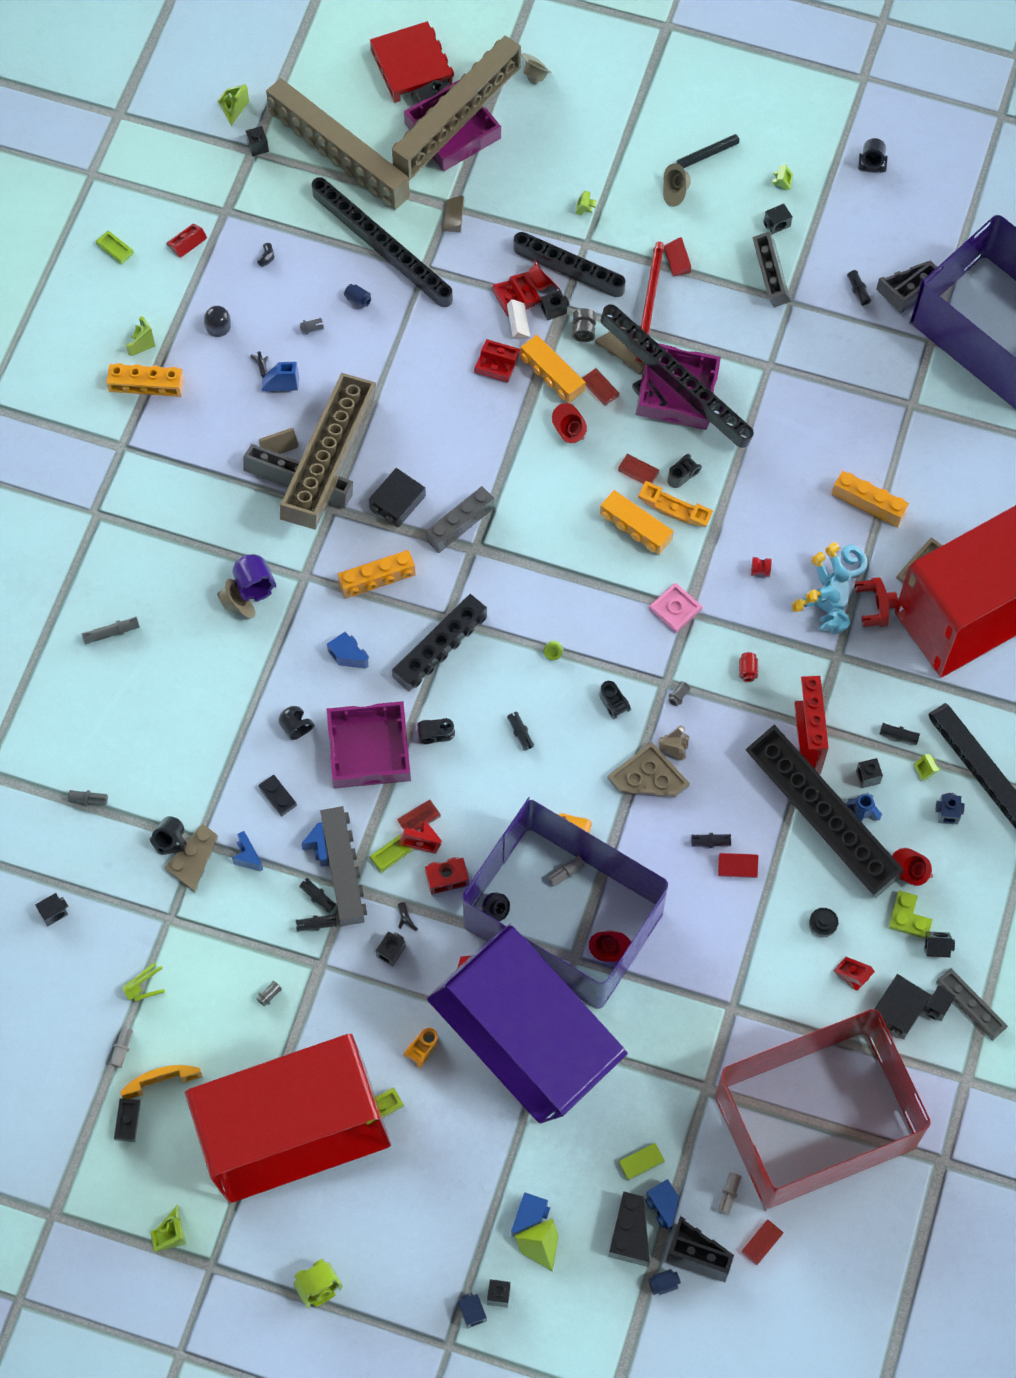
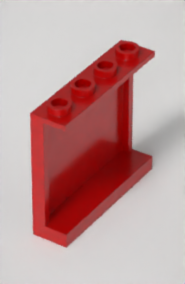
M428 21L370 39V50L394 103L401 101V94L421 88L434 80H448L449 84H452L454 71L452 67L448 66L447 56L445 53H442L441 43L439 40H436L435 30L433 27H430Z
M801 676L803 701L794 702L799 752L818 774H821L829 749L821 676Z

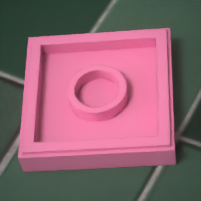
M675 582L649 606V610L677 633L702 610L703 606Z

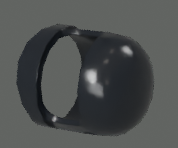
M212 306L204 315V326L210 335L222 337L230 331V315L228 310L222 306Z
M299 706L287 707L279 715V724L290 740L299 739L315 727L311 719L302 720L304 711Z

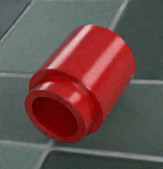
M752 652L741 654L739 659V677L745 682H753L754 679L758 678V658Z

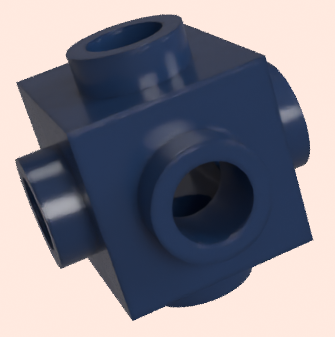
M955 793L941 795L940 800L936 801L935 812H939L938 823L958 825L965 808V804L961 803L962 796H957Z

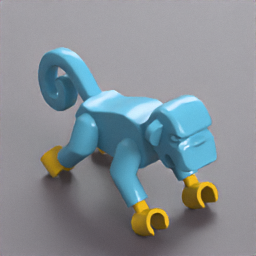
M836 542L826 547L825 553L831 556L830 561L834 572L829 575L825 565L822 564L826 559L823 552L814 555L811 558V562L817 565L816 570L824 587L817 590L813 589L806 593V598L797 599L792 603L793 612L803 611L804 607L813 605L826 611L828 614L820 619V621L825 622L819 627L820 631H830L832 634H839L850 625V619L843 611L849 601L850 579L863 574L868 565L865 553L853 544L846 545L841 550V557L845 563L850 565L855 564L858 558L859 566L857 569L849 571L847 568H844L839 556L836 555L840 550L839 545ZM849 553L855 554L857 558L851 557Z

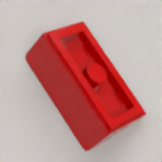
M193 223L166 244L178 257L182 258L205 241L207 236L202 227Z
M682 237L664 245L673 277L691 273V263Z
M719 853L718 876L757 878L759 855Z

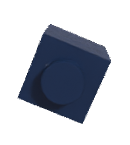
M473 1293L462 1296L461 1300L458 1301V1306L466 1328L468 1329L487 1322V1317L478 1294L473 1295Z

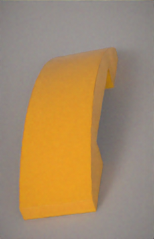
M645 481L638 495L639 499L655 510L695 526L706 527L713 513V510L696 503L694 506L664 493L661 487Z
M188 1065L165 1066L140 1075L126 1085L120 1093L123 1099H132L143 1095L142 1087L177 1076H181L183 1083L203 1076L198 1067Z

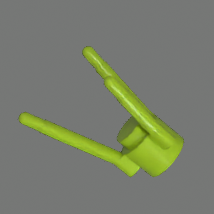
M152 963L134 979L122 986L129 1001L134 999L137 1002L143 998L165 992L164 989L139 994L142 992L140 984L162 970V966L151 971L156 966V963Z

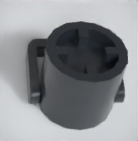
M871 138L864 143L863 153L859 154L858 169L860 171L886 172L888 156L885 155L886 145L882 140Z
M167 816L160 822L152 833V837H150V842L158 854H173L185 850L187 843L182 837L185 830L183 823L173 816Z

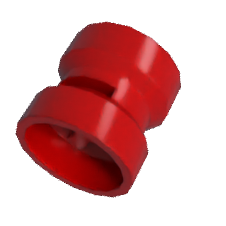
M752 557L751 576L760 574L764 577H770L772 559L765 558L761 560L758 557Z

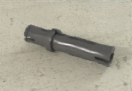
M133 617L124 621L118 620L114 624L81 634L84 644L87 645L114 635H124L125 632L138 629L140 626L137 617Z

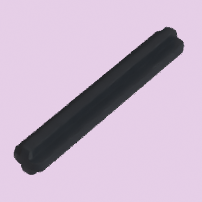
M737 134L731 135L678 159L676 164L686 168L739 144L740 139Z

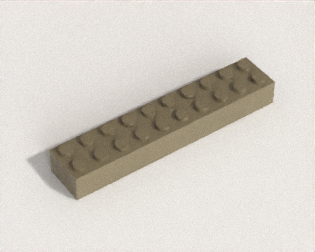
M506 35L501 40H497L490 51H486L482 59L474 63L471 70L467 74H463L460 81L453 85L449 92L442 96L433 108L431 107L426 115L419 119L415 126L408 130L399 142L393 145V165L407 175L409 181L521 68V46Z
M282 78L266 90L268 111L271 116L277 117L285 127L291 128L298 137H302L311 147L314 146L319 150L322 156L328 157L335 166L342 168L349 177L355 178L362 187L365 186L369 189L373 196H378L386 206L396 210L410 197L409 177Z
M341 372L280 504V520L316 530L374 401L376 382Z

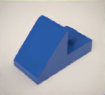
M320 822L304 839L301 846L302 850L314 849L315 859L320 860L322 867L328 866L323 825Z
M245 831L238 833L239 841L236 843L241 853L232 857L233 864L262 871V863Z

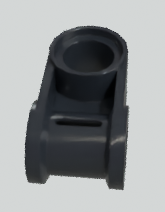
M434 80L416 89L411 94V98L417 104L435 96L444 89V84L439 80Z
M690 454L684 455L669 469L667 478L669 486L673 488L681 487L689 479L695 477L702 469V466L692 460Z
M613 681L603 682L599 697L611 718L615 720L621 713L631 711L628 700L623 696L616 683ZM609 689L613 693L609 695L606 694L604 690Z
M448 718L422 720L417 724L419 742L421 744L450 741L455 736L454 723Z

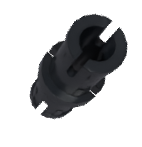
M857 270L850 271L847 277L852 284V291L856 293L860 304L865 306L871 302V298L866 291V285L862 282Z
M514 712V716L513 713L509 714L507 719L514 730V736L518 737L523 750H528L527 747L529 749L534 747V743L528 734V728L523 724L519 713Z
M882 723L879 733L880 735L895 738L896 741L900 742L902 740L917 745L920 733L903 729L904 727L902 726L896 727L886 723Z
M713 832L706 835L691 834V846H709V848H714V846H731V834H713Z
M306 878L300 884L299 888L311 897V901L318 903L327 913L331 912L330 909L333 910L336 903L324 894L325 891L322 888L319 889L313 884L309 878Z
M314 915L313 918L296 919L297 932L313 929L319 931L320 928L337 927V922L332 921L336 920V915L321 917Z

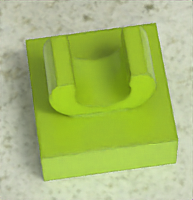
M780 165L779 171L773 173L777 179H772V183L775 186L781 185L783 190H789L792 184L793 173L787 165Z
M584 190L579 196L576 214L582 216L585 211L592 213L593 208H596L597 201L590 199L591 192Z
M925 754L913 764L922 781L928 780L940 770V767H937L934 762L936 759L932 758L931 754Z

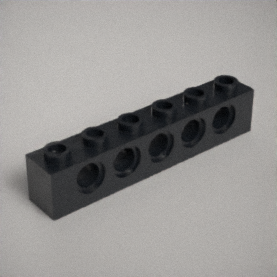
M470 593L392 669V677L408 691L413 687L417 688L421 684L422 679L426 675H430L434 671L435 666L439 662L442 663L448 657V653L452 649L455 650L459 647L461 640L465 636L469 637L473 633L474 628L486 620L487 607ZM470 616L471 619L465 620L463 617ZM451 629L459 630L456 633L450 632ZM443 641L446 644L440 646L437 643ZM431 654L432 657L425 658L424 655ZM413 667L419 668L418 671H412L410 669Z

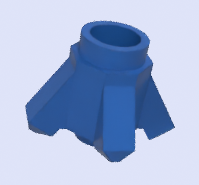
M862 794L858 798L848 799L846 802L850 809H854L856 816L861 822L867 817H872L873 820L879 821L881 819L882 813L875 806L874 795Z

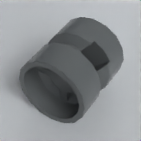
M581 308L573 312L572 338L574 340L590 342L595 339V311Z

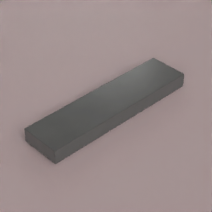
M952 968L936 981L941 988L956 996L953 1001L992 1041L1007 1029L1008 1025Z

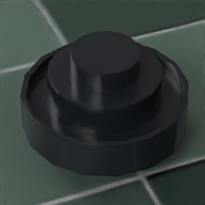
M498 892L487 895L482 904V912L499 922L504 920L510 911L509 899L504 894Z
M828 908L816 909L809 919L811 931L819 937L833 935L839 924L836 913Z

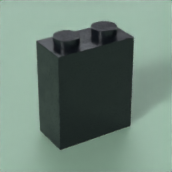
M395 468L369 498V508L374 514H380L389 524L400 527L425 498L426 487L398 468Z
M897 974L874 1009L879 1011L887 1029L890 1030L889 1032L894 1037L905 1039L932 995Z

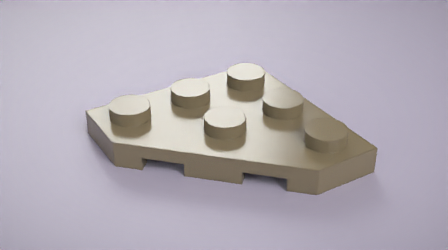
M652 742L607 776L610 783L620 793L675 798L690 786L686 778Z

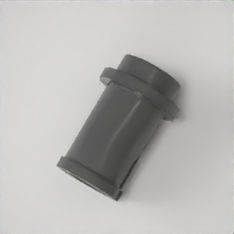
M322 319L303 320L300 323L302 334L306 333L307 335L311 331L324 329L323 324L316 325L323 323Z
M681 681L675 691L669 694L668 701L674 706L681 705L682 699L691 689L686 682Z
M272 981L262 993H258L256 999L264 1007L270 1005V1001L282 991V988L277 982Z

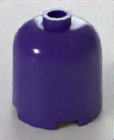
M256 554L242 556L234 563L232 572L242 600L248 602V599H255V602L272 594L271 590L276 588V582L264 558Z

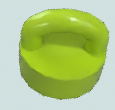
M549 641L543 651L545 657L549 660H558L562 656L564 648L558 641Z

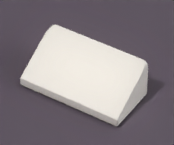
M510 300L507 308L513 338H530L524 303Z

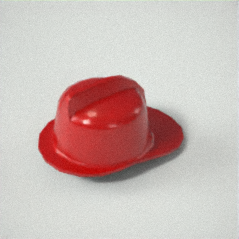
M534 259L536 263L525 273V278L530 286L536 290H544L551 286L561 290L543 272Z
M570 403L558 405L553 410L552 423L562 439L568 443H576L585 439L587 424L578 409Z
M900 848L893 853L892 857L906 872L900 877L903 881L914 886H921L929 878H933L932 865L930 860L924 855L909 848Z
M612 930L601 931L591 936L589 950L594 958L600 961L619 962L632 941L621 932Z

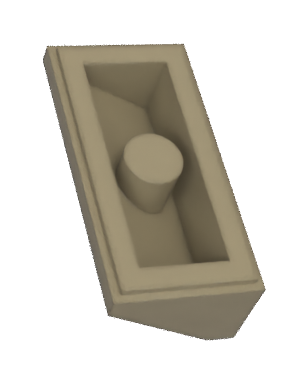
M464 196L447 199L443 231L461 232Z
M294 428L260 438L259 446L278 454L298 448Z

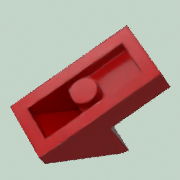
M424 821L420 831L404 828L398 845L436 854L442 844V840L431 826Z
M845 957L833 970L835 974L856 991L875 972L872 966L849 957Z

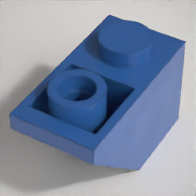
M278 362L263 376L261 390L270 392L298 390L300 378L297 362Z
M346 631L327 643L328 652L338 665L364 669L369 667L368 654L364 649H359L356 639L352 635L349 636Z
M668 1179L648 1190L645 1199L649 1209H654L658 1215L656 1219L662 1228L665 1227L667 1231L672 1229L679 1198Z

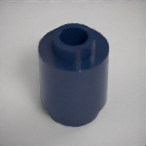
M349 284L346 287L344 296L348 301L359 308L367 307L370 304V292L356 284Z
M672 1269L652 1275L653 1278L648 1279L653 1295L659 1294V1296L677 1290L678 1284H681L677 1271L673 1272Z

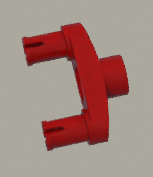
M880 577L871 578V580L855 581L856 594L869 591L875 594L878 614L861 616L862 627L888 626L889 609L896 608L898 602L897 593H887Z

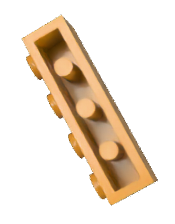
M535 335L521 346L520 357L525 364L528 363L534 373L538 376L540 375L547 386L557 392L560 399L570 403L585 392L586 382L538 335Z
M116 363L109 364L106 383L109 392L181 397L184 376L182 369L177 367L164 368Z
M843 470L836 480L832 491L833 496L897 528L909 506V503L903 498L896 497L887 490L879 489L869 481H863L853 473Z
M615 490L600 505V514L603 519L614 523L620 531L630 534L633 540L636 542L640 541L651 552L660 555L673 540L674 531Z
M409 550L337 573L339 586L344 599L410 578L415 576L416 573Z

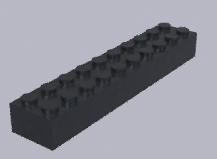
M775 724L745 749L875 898L906 873Z

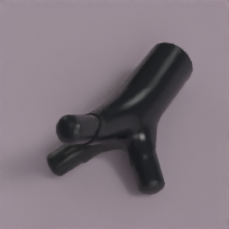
M258 351V357L253 354L250 357L258 364L261 377L267 374L266 361L269 357L266 356L263 359L261 351Z
M399 903L398 908L401 918L398 928L401 929L405 922L417 931L418 928L409 917L406 903Z

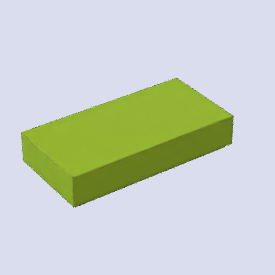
M109 230L96 240V245L121 265L134 254L133 249Z
M401 834L369 856L381 873L413 851V848L398 845Z
M653 1143L620 1160L619 1164L629 1181L664 1163L665 1160L656 1143Z

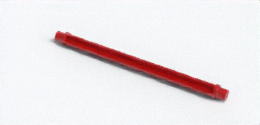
M660 241L656 242L653 248V258L641 322V329L648 335L660 264L664 252V244ZM636 356V361L643 362L639 357Z

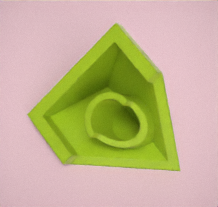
M245 84L227 88L217 101L231 126L249 103L248 88Z
M142 316L139 318L141 326L136 325L133 336L131 335V338L135 340L131 344L127 343L126 345L128 355L130 356L156 347L152 329Z
M178 1205L155 1230L150 1232L154 1252L186 1245Z
M551 1218L514 1236L523 1255L553 1272L559 1235L554 1220Z

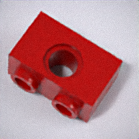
M453 857L448 859L447 862H432L425 867L431 895L469 885L464 858ZM450 872L452 875L450 877H443L442 873Z

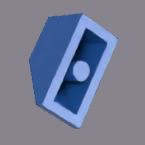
M524 1192L511 1230V1236L515 1237L514 1235L542 1223L543 1218L547 1219L551 1208L547 1206L548 1200Z

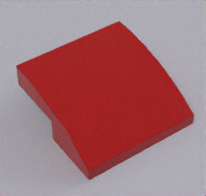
M525 273L510 276L508 281L493 284L491 288L507 317L509 316L507 304L510 300L524 303L525 310L540 303V296L530 286L525 278Z
M486 339L481 349L480 357L474 367V373L508 383L521 349Z

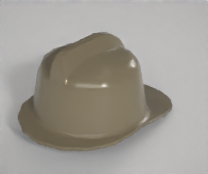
M522 53L521 56L525 60L523 73L530 82L537 84L539 81H543L548 73H552L540 60L529 54Z
M673 163L664 172L663 195L665 202L669 206L675 207L683 202L691 179L688 172L681 165Z
M227 579L225 587L217 593L223 607L229 612H240L247 618H254L255 609L250 600L248 599V602L242 600L235 580Z

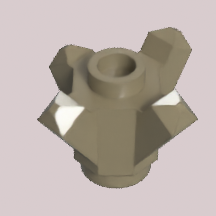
M680 725L668 735L660 737L659 750L679 760H684L686 758L685 749H688L690 738L684 733L685 728Z

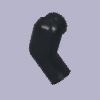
M271 243L263 244L264 253L257 259V263L261 267L267 266L274 260Z

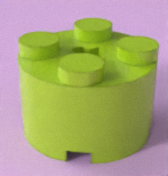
M324 1259L316 1261L313 1267L308 1270H301L294 1276L296 1280L293 1285L306 1308H310L311 1304L318 1307L336 1296L334 1291L337 1288L341 1290L343 1287L331 1264L325 1262Z

